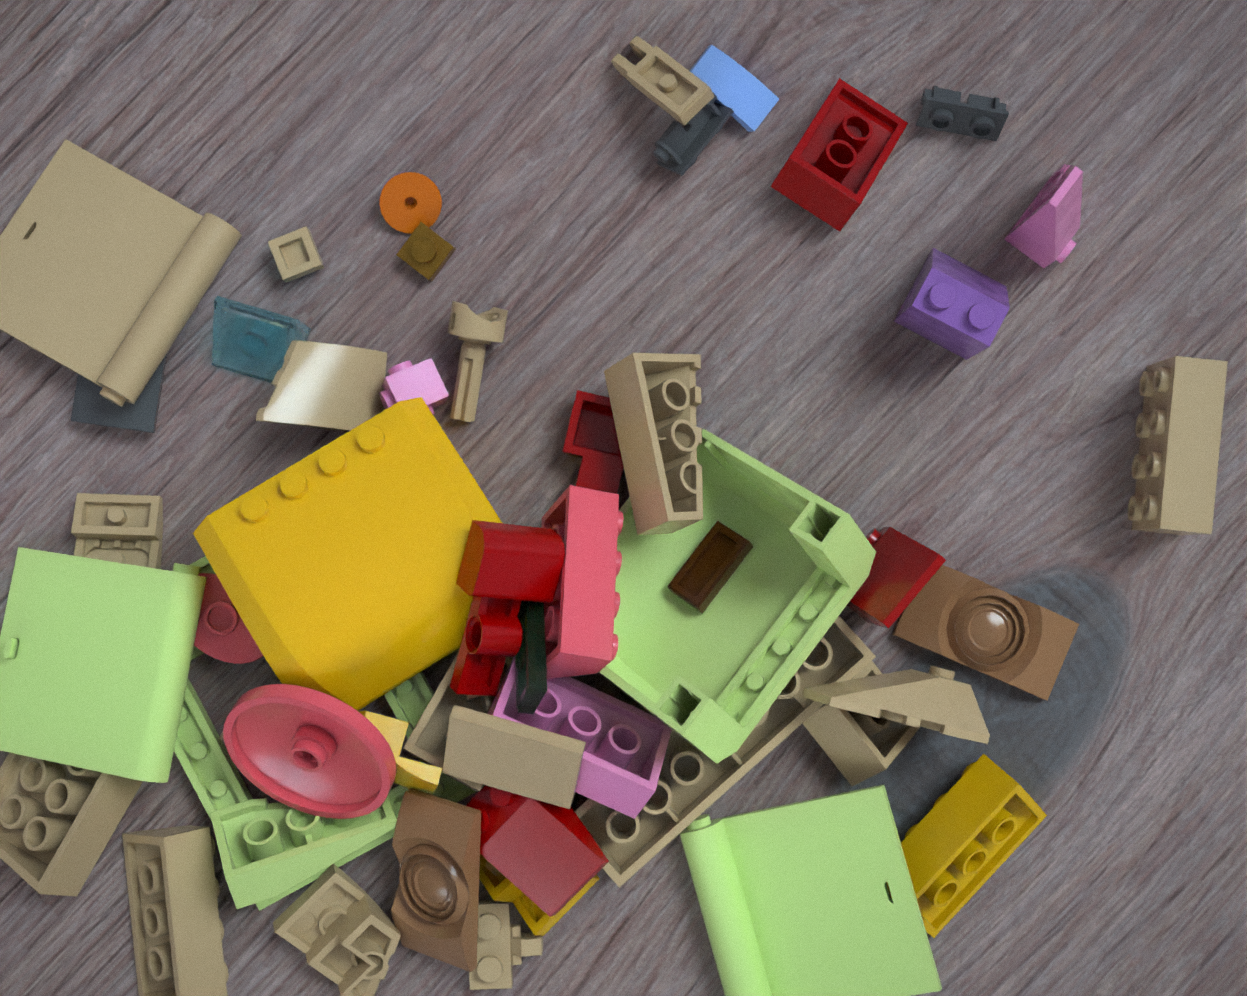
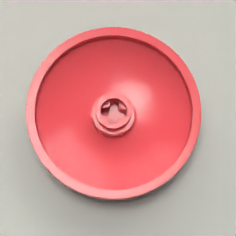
M290 684L259 686L247 691L236 701L224 723L223 739L225 747L240 772L262 792L298 811L333 819L361 817L375 811L383 804L395 781V758L388 742L380 731L357 710L323 692Z

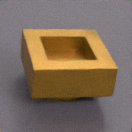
M420 222L396 255L429 281H433L456 248L424 223Z

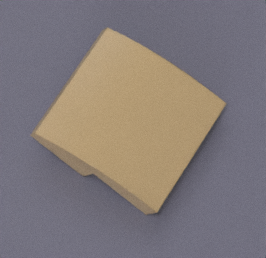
M77 493L71 533L76 537L74 556L160 569L163 537L162 497Z

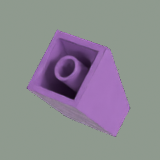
M933 248L894 322L967 360L990 347L1010 309L1007 286Z

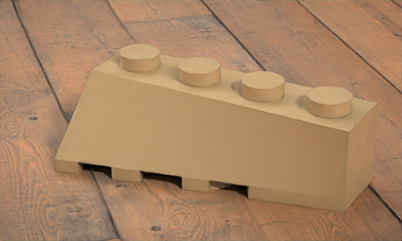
M632 353L604 371L637 535L670 534L703 520L702 465L697 463V446L702 444V428L697 427L696 406L701 404V387L696 386V371L701 369V354Z

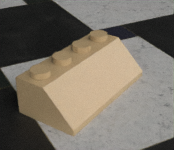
M185 825L123 833L139 996H228L226 983L229 973L224 962L222 948L224 927L219 919L217 900L220 887L214 872L213 856L215 854V842L210 834V827Z

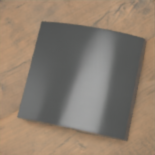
M167 354L135 404L126 401L122 407L101 396L99 393L102 387L78 374L71 421L155 433Z

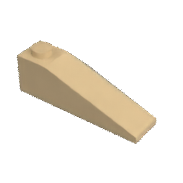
M930 665L929 673L909 669L804 688L802 697L831 707L876 718L882 717L917 728L920 726L957 738L988 744L990 738L971 685L954 680V671Z

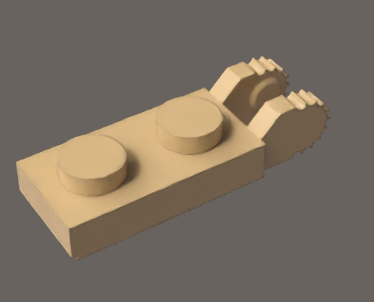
M636 36L629 44L633 52L642 59L634 65L620 54H617L611 61L617 71L631 82L634 87L684 126L714 98L711 88L659 47H652L646 41L639 38V36Z

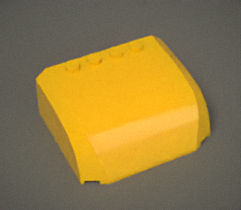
M419 397L397 402L207 515L193 532V535L245 626L280 682L323 692L359 711L460 648L473 596H468L456 584L471 523L472 520L502 522L423 398Z

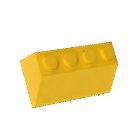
M982 754L976 762L971 763L965 768L956 784L935 801L931 811L918 824L913 825L907 831L904 840L901 842L925 930L933 938L936 937L1047 816L1022 786L985 754ZM886 882L890 898L892 899L888 882Z

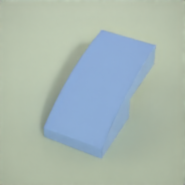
M713 45L707 47L690 69L691 73L711 88L712 92L717 96L715 102L731 108L734 111L731 116L748 132L755 131L779 101V98L755 76Z

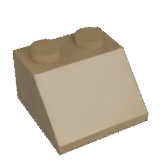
M871 661L852 679L875 676L882 673ZM825 704L802 723L852 787L886 770L919 730L917 727L908 726L882 717L876 718Z

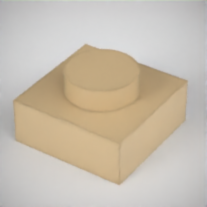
M307 226L268 241L282 280L286 283L324 268Z

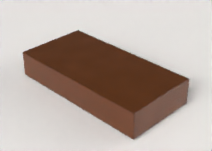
M717 521L669 583L668 589L703 613L753 548V545L750 541Z

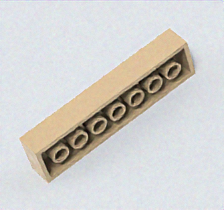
M840 616L831 625L737 752L721 762L715 763L672 730L656 791L635 819L585 796L572 806L574 812L609 860L602 869L619 888L823 705L822 703L802 697L804 688L851 680L876 658Z

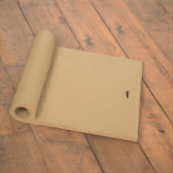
M65 139L0 235V330L102 387L99 394L120 407L126 401L135 404L242 235L223 219L210 213H205L202 216Z

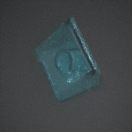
M217 296L214 300L212 366L272 383L277 371L283 366L284 356L291 341H307L311 328L298 319Z

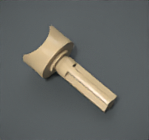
M452 301L447 333L459 336L458 339L464 342L461 345L450 414L451 419L466 422L475 420L486 354L485 344L491 345L492 342H503L508 310L493 307L476 315L467 304Z

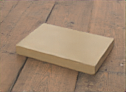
M454 705L449 717L442 773L570 809L575 795L586 742Z

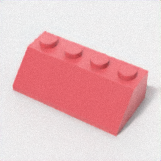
M569 485L542 517L541 528L553 529L561 536L565 547V558L553 601L551 603L536 602L532 679L542 680L597 674L614 660L617 654L618 636L613 634L614 618L620 606V594L615 592V585L622 563V554L620 551H617V538L621 533L624 520L623 512L619 511V494Z

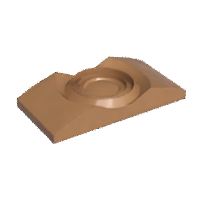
M942 565L901 613L892 635L1048 701L1079 624L1040 605L1009 594L979 579Z
M411 788L404 793L392 842L400 864L399 884L391 908L394 924L400 931L402 946L472 972L477 968L481 811Z

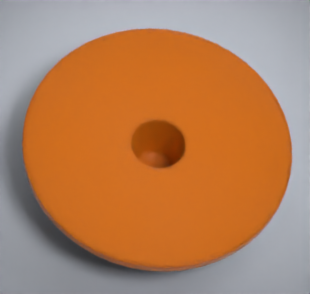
M404 172L392 177L384 185L380 194L379 205L383 218L392 228L403 233L412 234L420 222L428 227H431L436 222L441 212L442 198L438 187L430 178L416 172Z

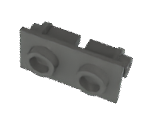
M933 86L932 90L924 89L921 98V105L923 107L916 126L972 136L977 139L997 141L1009 115V111H1006V104L1000 103L999 98L969 94L967 103H961V92L938 88V86Z
M714 94V98L684 128L678 122L673 121L660 139L655 142L656 149L653 151V155L658 159L656 163L665 169L683 176L687 169L696 162L697 157L711 139L720 132L723 124L734 111L729 107L716 103L717 96Z

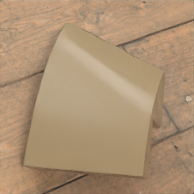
M291 341L284 356L283 366L277 371L271 383L276 388L267 406L259 408L256 421L349 432L383 411V403L379 392L384 391L382 385L386 375L387 352L329 343Z
M334 864L273 922L274 932L305 953L308 965L336 983L341 996H375L380 980H384L387 974L389 958L395 953L401 937L400 931L377 903L354 880Z

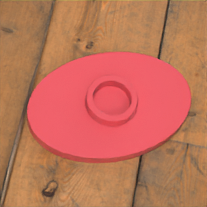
M199 573V576H205L207 579L194 646L205 654L228 663L244 664L261 659L263 657L262 652L245 626L217 575Z

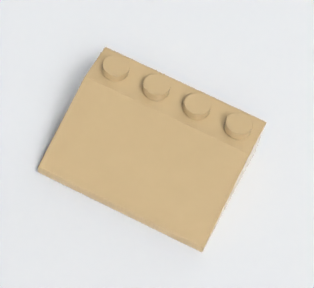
M9 753L0 768V858L39 894L77 897L143 781Z

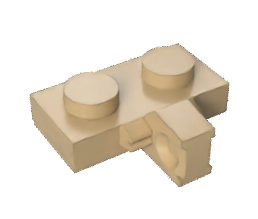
M479 901L477 968L469 972L470 990L512 988L513 965H521L522 957L542 955L543 936H536L533 932L521 933V924H511L510 902Z

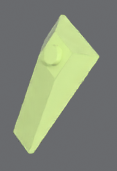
M388 796L375 811L361 817L348 819H333L307 814L280 802L268 803L267 798L250 799L210 813L225 879L236 909L284 893L396 827L397 823Z

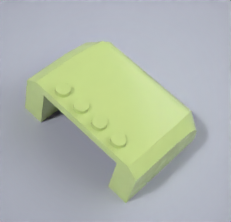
M703 429L702 444L697 446V463L702 465L703 520L670 534L637 535L630 497L619 510L623 512L624 517L623 527L617 538V551H620L622 554V563L619 574L616 577L615 592L620 594V606L614 618L613 634L618 636V650L614 660L598 673L715 763H719L738 751L868 578L876 551L850 514ZM719 521L750 541L753 548L710 605L701 613L671 592L667 586L711 528Z

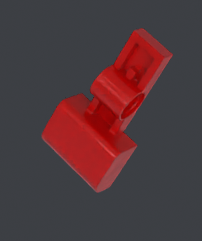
M577 390L562 452L582 458L576 486L618 494L624 466L610 398Z
M472 520L456 584L468 596H473L450 683L451 689L456 694L496 696L506 657H514L521 647L522 626L517 618L521 601L546 603L553 601L565 558L564 542L561 536L553 529Z

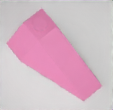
M1062 165L1052 174L1004 239L1042 268L1047 267L1055 260L1062 263L1076 245L1072 237L1080 228L1083 171L1073 165Z

